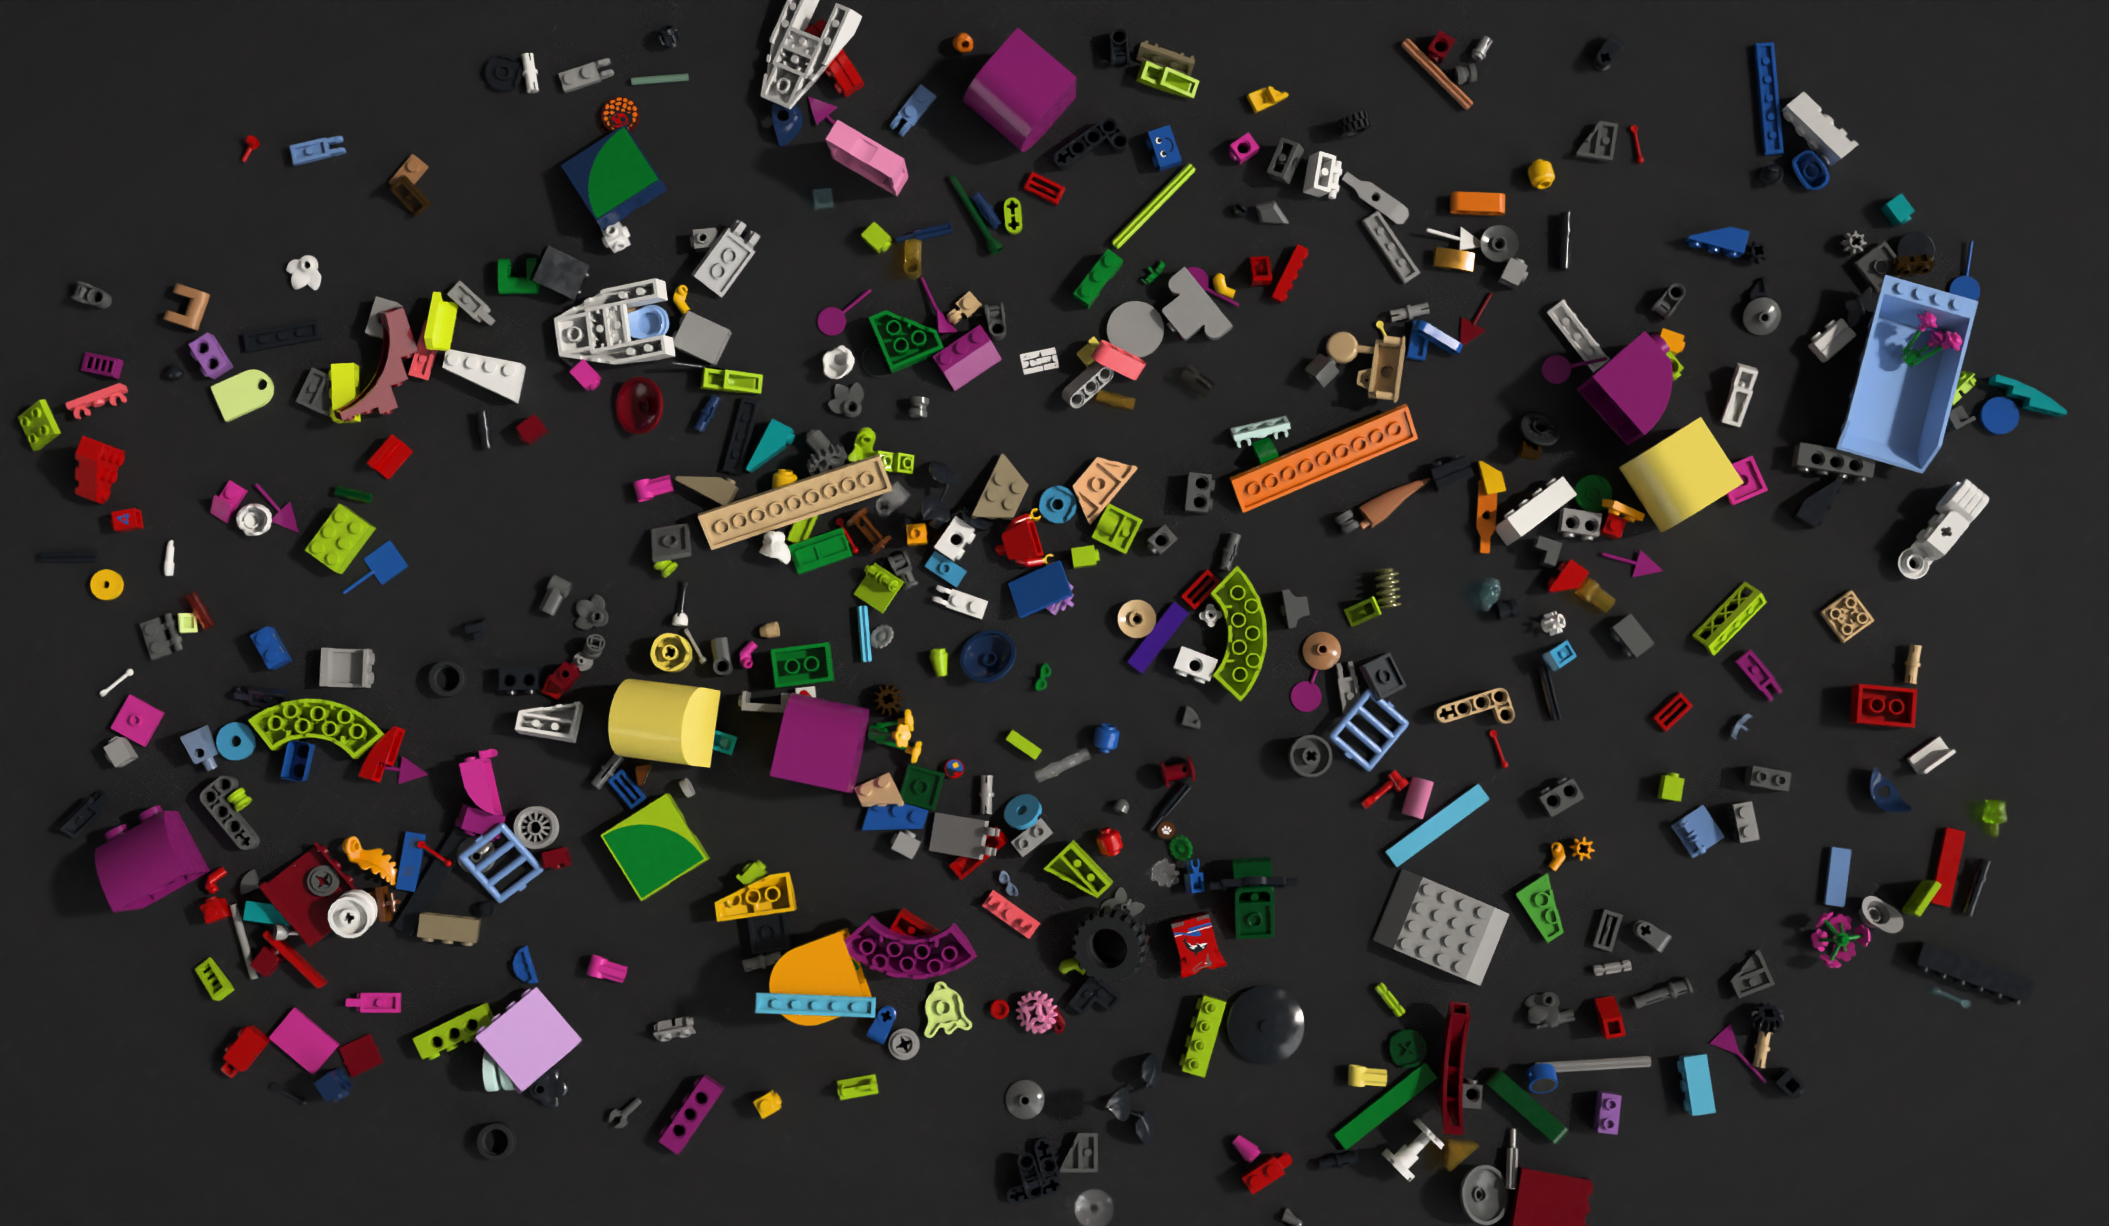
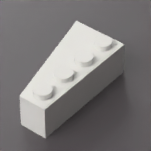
M1802 92L1781 110L1784 118L1795 126L1796 132L1806 139L1809 148L1816 151L1823 163L1828 165L1829 168L1859 145L1855 140L1851 142L1846 138L1847 132L1843 128L1837 129L1834 126V120L1829 115L1822 114L1821 107L1805 92Z

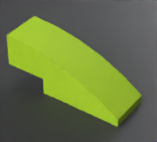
M1149 61L1141 63L1136 81L1150 87L1194 99L1199 84L1197 79L1169 67L1163 68Z
M704 368L702 370L700 389L761 394L763 375Z

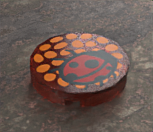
M615 97L604 105L601 118L604 126L610 132H614L621 126L626 125L631 133L639 123L640 113L632 100L626 97Z

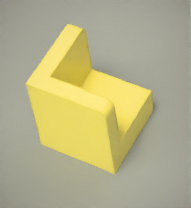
M1092 337L1088 344L1077 352V356L1087 368L1095 362L1091 357L1099 344L1095 337Z

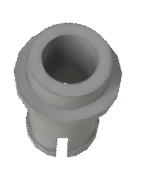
M1482 36L1476 49L1472 50V58L1476 61L1485 59V53L1493 41L1487 36Z

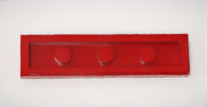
M1948 827L1944 828L1934 881L1939 882L1942 886L1930 903L1946 907L1951 905L1966 834L1965 831Z
M273 929L267 930L263 934V937L316 988H322L328 983L285 940H274Z

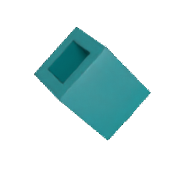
M1902 193L1880 208L1893 226L1901 223V225L1912 219L1910 215L1915 212Z

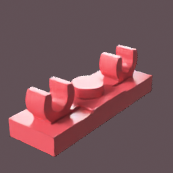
M118 383L65 404L68 410L74 412V417L80 420V412L83 410L86 416H91V412L87 407H100L109 400L113 406H117L116 399L120 397L123 403H126L127 398L123 394L128 393L127 386Z
M992 890L982 905L1028 939H1030L1040 922L995 890Z

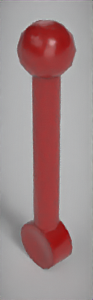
M1632 125L1630 132L1633 133L1637 152L1636 161L1641 164L1644 162V158L1641 156L1637 137L1638 127Z
M838 518L836 520L837 526L843 527L846 538L852 547V553L857 554L859 548L855 547L843 525V520Z
M1491 730L1489 736L1493 738L1501 760V767L1507 768L1508 763L1503 757L1496 738L1497 732Z
M425 841L418 842L417 846L419 848H424L439 858L447 867L452 865L450 859H445L429 848Z

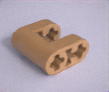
M175 283L173 293L190 300L184 315L166 310L163 319L198 331L210 294Z

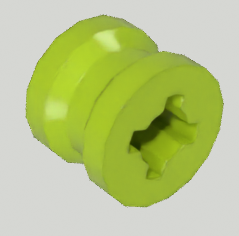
M671 560L656 562L654 568L659 570L661 575L666 578L677 568L678 564Z
M239 788L227 798L229 803H233L236 812L252 802V798L245 794L244 788Z

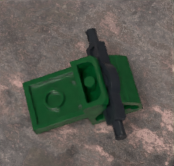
M1271 857L1232 859L1233 879H1222V882H1210L1209 885L1210 890L1222 889L1223 892L1233 891L1236 939L1275 937L1274 889H1283L1285 886H1298L1297 877H1273Z

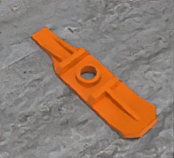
M1483 478L1478 481L1476 529L1480 535V553L1490 554V537L1496 529L1497 493L1486 495ZM1484 512L1489 513L1488 519L1483 518Z

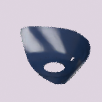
M773 103L772 120L779 146H785L798 135L802 128L803 116L796 104L790 110ZM780 110L788 111V120L780 121L777 118V113Z
M1875 767L1870 781V795L1873 802L1880 808L1890 812H1908L1912 810L1902 800L1894 785L1881 775L1877 767ZM1884 785L1890 789V795L1886 798L1878 794L1879 788Z

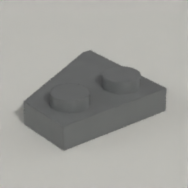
M1599 121L1576 152L1575 157L1612 162L1618 124Z
M1098 1132L1077 1133L1060 1168V1172H1098Z

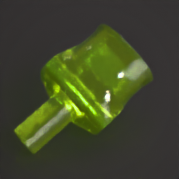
M1985 800L1983 821L1991 824L1990 836L1997 837L1999 824L2007 821L2006 801Z

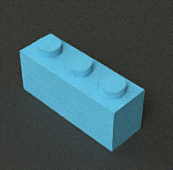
M1699 1052L1679 1055L1680 1061H1677V1067L1679 1072L1682 1073L1683 1080L1680 1081L1682 1092H1685L1686 1100H1683L1685 1111H1688V1114L1692 1116L1716 1113L1707 1054Z

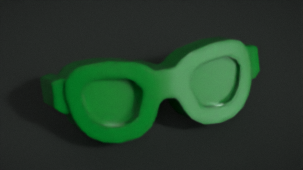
M1160 260V265L1155 271L1149 267L1148 270L1152 274L1141 281L1146 285L1150 284L1161 274L1165 263Z
M1044 663L1041 668V676L1035 686L1037 691L1044 690L1047 687L1045 677L1051 675V668L1047 663Z

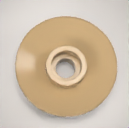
M1131 600L1125 603L1118 613L1120 629L1124 634L1132 638H1142L1148 635L1156 623L1154 609L1150 604L1142 600ZM1134 616L1140 617L1139 623L1133 621Z

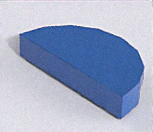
M526 945L516 953L512 962L513 971L516 977L529 984L538 983L529 949Z

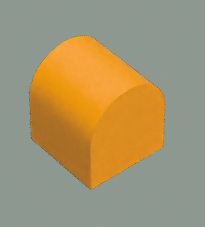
M848 928L803 943L784 954L775 964L769 983L770 993L872 997L860 961L858 962L850 956L844 940L850 935ZM853 960L860 966V968L857 971L856 967L854 966ZM781 1014L789 1021L805 1026L819 1025L841 1017Z

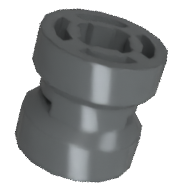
M1474 63L1467 64L1466 67L1461 65L1454 67V77L1457 85H1462L1467 81L1470 83L1477 81V71Z
M911 396V408L909 409L908 416L927 418L928 412L926 407L929 405V399Z
M1351 510L1344 512L1334 519L1340 525L1343 535L1360 526L1353 519Z
M592 634L587 637L583 647L584 656L588 659L599 658L605 647L604 638L598 634Z

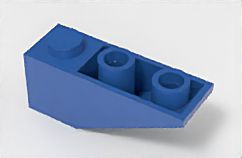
M1727 227L1690 235L1684 240V243L1689 244L1692 248L1702 247L1711 253L1721 252L1725 253L1729 258H1737L1745 252L1750 231Z

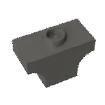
M1290 589L1281 591L1283 605H1280L1281 616H1285L1287 630L1296 628L1299 618L1310 615L1307 596L1296 597L1291 593Z

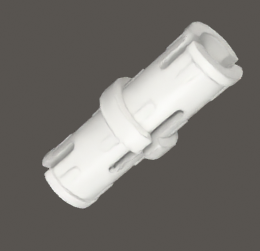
M533 53L521 55L524 68L522 74L525 77L527 93L539 92L537 83L538 71L535 69Z

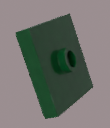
M907 764L900 790L903 802L935 811L945 773Z

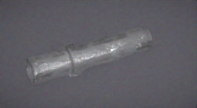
M1084 748L1057 762L1049 763L1048 766L1035 771L1034 774L1038 783L1052 776H1058L1059 773L1091 759L1087 748Z

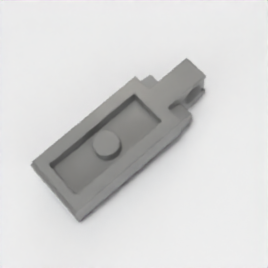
M460 280L447 293L450 298L479 323L484 320L491 326L496 321L488 314L491 311L488 308L489 306Z

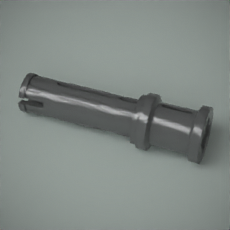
M1685 976L1683 980L1674 983L1668 982L1662 988L1632 997V1001L1636 1009L1670 997L1676 999L1677 996L1687 992L1691 994L1693 989L1688 977Z

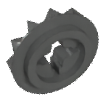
M330 866L314 868L307 879L310 891L314 895L321 897L334 893L340 883L338 873ZM328 875L327 882L329 885L324 884L318 888L320 881L316 877L323 879Z

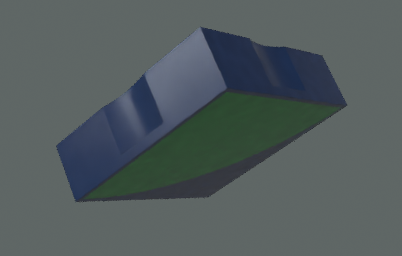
M626 125L621 126L561 165L603 231L608 226L614 225L627 217L636 208L647 204L668 190Z

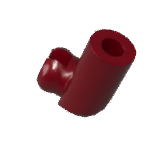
M1056 1007L1053 1010L1058 1015L1053 1017L1056 1023L1052 1024V1030L1056 1034H1061L1065 1028V1019Z

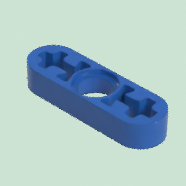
M1416 320L1412 328L1415 333L1453 355H1459L1463 347L1460 342L1423 320Z

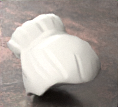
M780 531L766 532L762 541L764 545L759 553L771 558H777L780 562L788 564L791 555L788 546L784 542V533Z

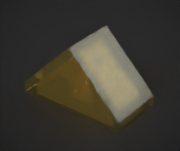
M1446 1138L1444 1166L1448 1171H1451L1474 1152L1479 1145L1471 1140Z

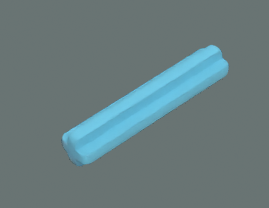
M858 606L857 616L861 661L871 662L868 607Z

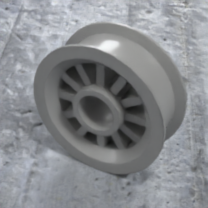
M532 806L522 810L514 822L515 836L525 847L530 849H540L549 846L555 841L559 833V822L556 815L550 809L542 806ZM535 822H538L541 826L538 833H535L532 829Z

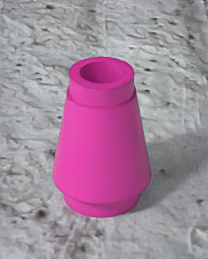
M1240 1135L1232 1142L1243 1159L1250 1163L1261 1153L1258 1146Z

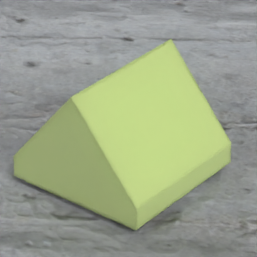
M196 613L177 614L180 634L198 632Z

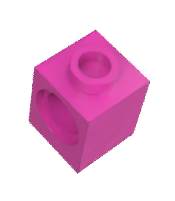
M1248 132L1230 145V152L1228 153L1234 162L1237 161L1240 165L1258 153L1260 147ZM1244 146L1248 151L1240 153L1237 148Z
M584 359L569 371L587 391L598 387L602 379Z

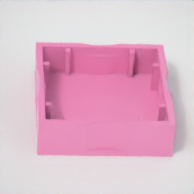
M836 121L826 137L832 159L867 178L891 194L898 196L909 178L904 158L843 122Z

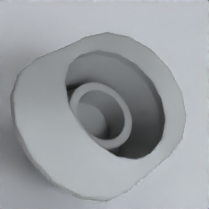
M1875 896L1864 898L1858 914L1867 927L1879 928L1888 933H1897L1903 928V918L1898 910Z

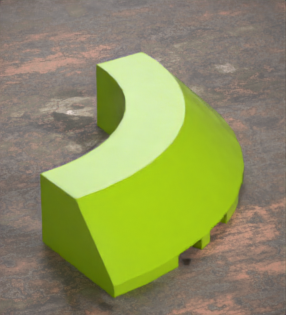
M1236 566L1210 593V597L1216 602L1223 614L1227 629V644L1224 657L1212 677L1241 702L1256 682L1261 671L1267 647V626L1263 607L1253 584L1243 571Z

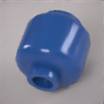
M1102 723L1095 728L1093 744L1099 748L1098 751L1109 753L1110 750L1117 748L1120 733L1116 726Z

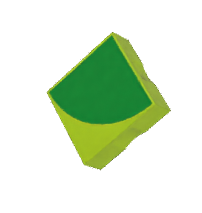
M670 794L663 795L600 835L641 901L651 897L668 886L672 881L689 873L710 859L696 835L687 826L682 812Z

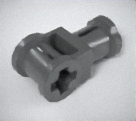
M905 549L902 550V553L893 557L888 556L896 576L904 581L903 591L919 584L918 581H915L911 572L913 571L912 564Z

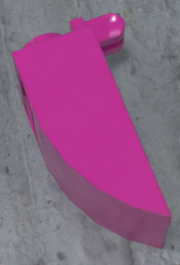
M496 749L479 751V757L465 758L464 763H460L459 766L463 784L469 797L484 811L493 815H503L491 759H488L497 756L498 751Z

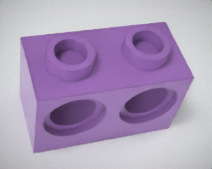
M207 332L188 344L191 348V356L196 361H199L201 364L200 370L206 377L216 379L234 368L214 335ZM204 345H207V351L205 353H202V347ZM214 361H217V367L215 369H212V363Z
M1597 1090L1593 1130L1599 1133L1618 1135L1622 1095Z

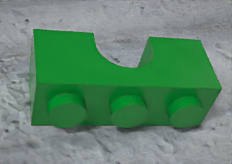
M1107 249L1075 290L1073 298L1089 309L1100 295L1104 285L1109 279L1113 278L1123 265V259L1110 249Z

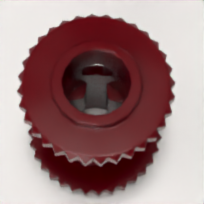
M1186 755V762L1166 767L1163 761L1160 763L1162 779L1167 788H1169L1170 781L1191 776L1192 781L1196 780L1194 765L1189 755ZM1183 767H1186L1187 769L1185 773L1182 772Z

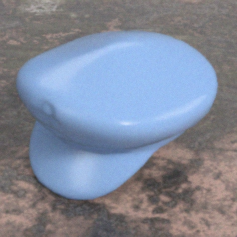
M645 305L628 313L630 335L634 340L665 335L668 331V314L660 306Z

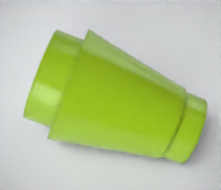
M945 648L930 650L931 655L929 657L936 677L947 675L948 652L945 651Z

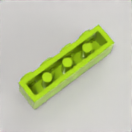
M1204 994L1202 998H1198L1195 1009H1198L1196 1017L1193 1016L1190 1028H1193L1191 1036L1187 1035L1185 1041L1187 1051L1186 1054L1181 1055L1179 1065L1182 1066V1071L1205 1078L1226 1001Z

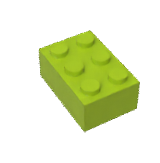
M338 504L305 551L334 572L343 574L376 528L348 507Z

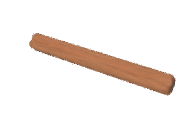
M1409 38L1401 44L1402 48L1465 110L1472 106L1473 101Z

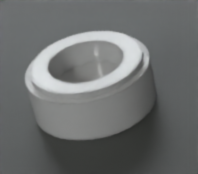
M687 778L679 781V786L686 797L689 798L695 795V790Z

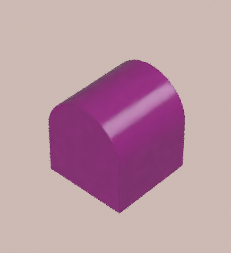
M1017 28L976 75L965 93L963 102L1021 152H1025L1049 130L1076 99V76Z
M791 693L783 715L770 776L854 793L867 733L869 709Z

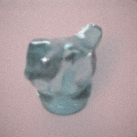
M1487 578L1483 583L1479 604L1481 610L1489 611L1492 604L1497 602L1500 596L1499 592L1501 591L1499 580Z

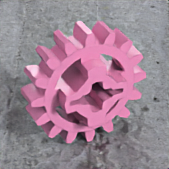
M1031 991L1028 995H1023L1022 1000L1018 1001L1017 1004L1021 1007L1016 1009L1020 1013L1017 1019H1022L1020 1025H1026V1031L1032 1029L1033 1034L1037 1032L1041 1034L1051 1029V1025L1056 1023L1053 1017L1057 1016L1058 1013L1054 1012L1053 1009L1057 1005L1051 1004L1053 998L1048 1000L1047 993L1041 995V991L1035 993Z

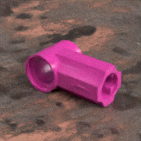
M670 475L651 480L642 479L633 483L638 502L651 500L654 496L674 491Z
M591 955L586 974L623 983L628 966L608 961L607 958Z

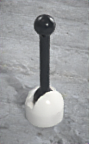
M687 580L681 582L683 588L680 611L673 616L672 625L687 627L688 617L683 613L686 587L689 585Z

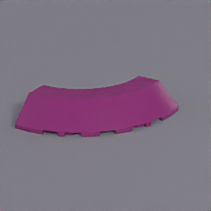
M871 916L844 940L849 955L855 960L862 962L872 970H877L896 978L926 979L928 977L941 976L959 969L977 957L968 938L955 923L933 934L911 936L890 930Z

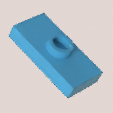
M936 551L933 552L924 566L956 588L967 573L966 570Z

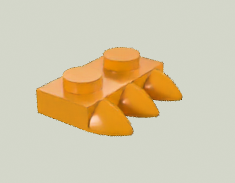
M1602 499V506L1609 509L1608 513L1616 516L1620 514L1624 516L1623 519L1634 523L1635 520L1643 521L1644 513L1618 501Z

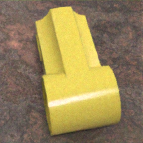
M1349 1065L1348 1085L1365 1087V1085L1386 1086V1069Z

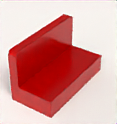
M391 434L367 464L386 479H390L413 453V450L398 437Z

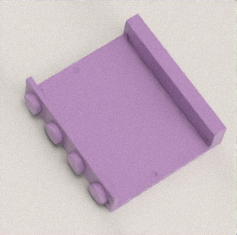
M537 987L533 990L528 989L525 991L518 1003L513 1001L506 1007V1013L502 1016L499 1013L491 1020L492 1024L489 1027L485 1028L483 1026L475 1033L474 1042H479L516 1085L514 1089L519 1094L582 1041Z

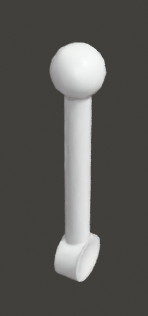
M127 669L124 675L99 694L102 697L107 695L112 688L127 676L133 675V670Z

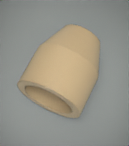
M771 622L760 627L761 637H779L780 628L778 623Z

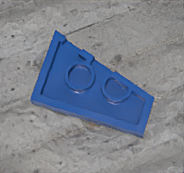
M904 803L903 806H898V804H887V806L873 805L868 808L862 830L923 829L929 810Z

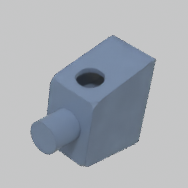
M208 725L180 737L194 764L202 762L206 771L218 767L213 756L219 754V751Z

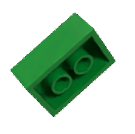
M829 642L771 649L775 688L835 682L831 645Z

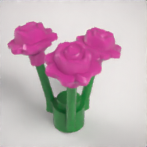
M1928 312L1922 315L1917 314L1916 316L1920 322L1918 331L1907 346L1902 349L1903 354L1900 357L1910 367L1916 366L1942 349L1946 350L1950 347L1959 351V346L1963 341L1957 332L1951 333L1947 331L1944 333L1941 330L1934 331L1931 329L1929 332L1930 340L1926 343L1927 345L1919 351L1914 347L1910 350L1921 332H1924L1926 328L1938 327L1935 323L1937 318L1933 314ZM1935 345L1938 346L1937 348L1933 349L1932 351H1930V352L1924 354L1923 356H1921V354H1922L1923 352H1925L1927 349H1929V348L1931 349V348H1933Z

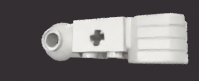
M1965 479L1962 483L1956 482L1938 502L1936 510L1940 514H1935L1929 520L1928 524L1930 525L1927 529L1921 530L1916 536L1917 540L1913 545L1901 553L1898 559V567L1901 573L1910 579L1923 577L1929 570L1931 563L1942 558L1969 527V524L1987 505L1989 497L1983 494L1980 489H1977L1974 484H1971L1968 479ZM1910 559L1915 561L1914 569L1909 565Z

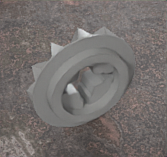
M904 1028L898 1029L891 1035L888 1045L894 1057L900 1060H908L917 1054L920 1043L914 1031ZM900 1036H902V1038L905 1041L912 1040V1042H910V1044L907 1045L908 1052L906 1051V1049H904V1047H896L899 1046V1044L901 1043Z

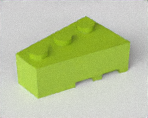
M1074 840L1044 867V870L1055 874L1062 880L1070 882L1096 898L1113 883V880Z

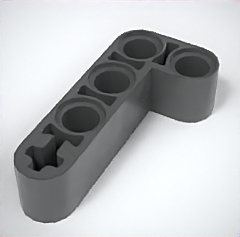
M220 776L201 792L200 800L240 849H255L260 842L259 836L242 815L236 812L232 803H229L227 797L238 788V781L233 776ZM226 779L230 782L228 789H225L223 785ZM211 792H213L215 795V798L212 802L209 800L208 797ZM222 807L227 809V814L224 817L221 815ZM235 821H237L239 824V829L237 831L233 829V823Z

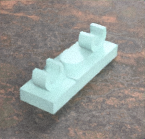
M1282 416L1230 429L1238 448H1241L1240 442L1246 440L1248 446H1250V438L1252 437L1264 438L1273 433L1275 439H1278L1280 431H1283L1285 437H1288L1287 429L1291 428L1287 417Z

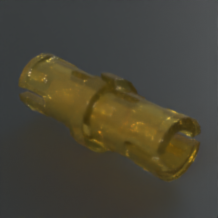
M1100 389L1096 401L1110 404L1115 408L1118 406L1133 411L1136 399L1119 395L1120 393L1118 392L1115 394Z

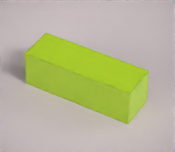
M1014 730L1006 738L1008 742L1035 760L1042 751Z

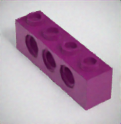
M708 1075L703 1076V1078L698 1077L693 1085L695 1089L692 1094L687 1093L682 1100L684 1105L681 1110L676 1109L670 1118L673 1120L670 1126L665 1125L659 1134L661 1136L659 1142L677 1155L681 1153L725 1089L724 1086ZM699 1092H703L706 1095L705 1102H700L697 1099ZM688 1108L695 1111L694 1118L687 1117L686 1110ZM676 1125H681L684 1128L683 1134L675 1132Z

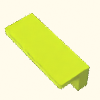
M433 292L424 341L428 350L449 351L458 304L456 302H444L441 292Z

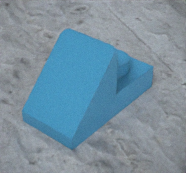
M1568 640L1544 653L1542 657L1546 664L1549 665L1550 670L1556 671L1577 657Z

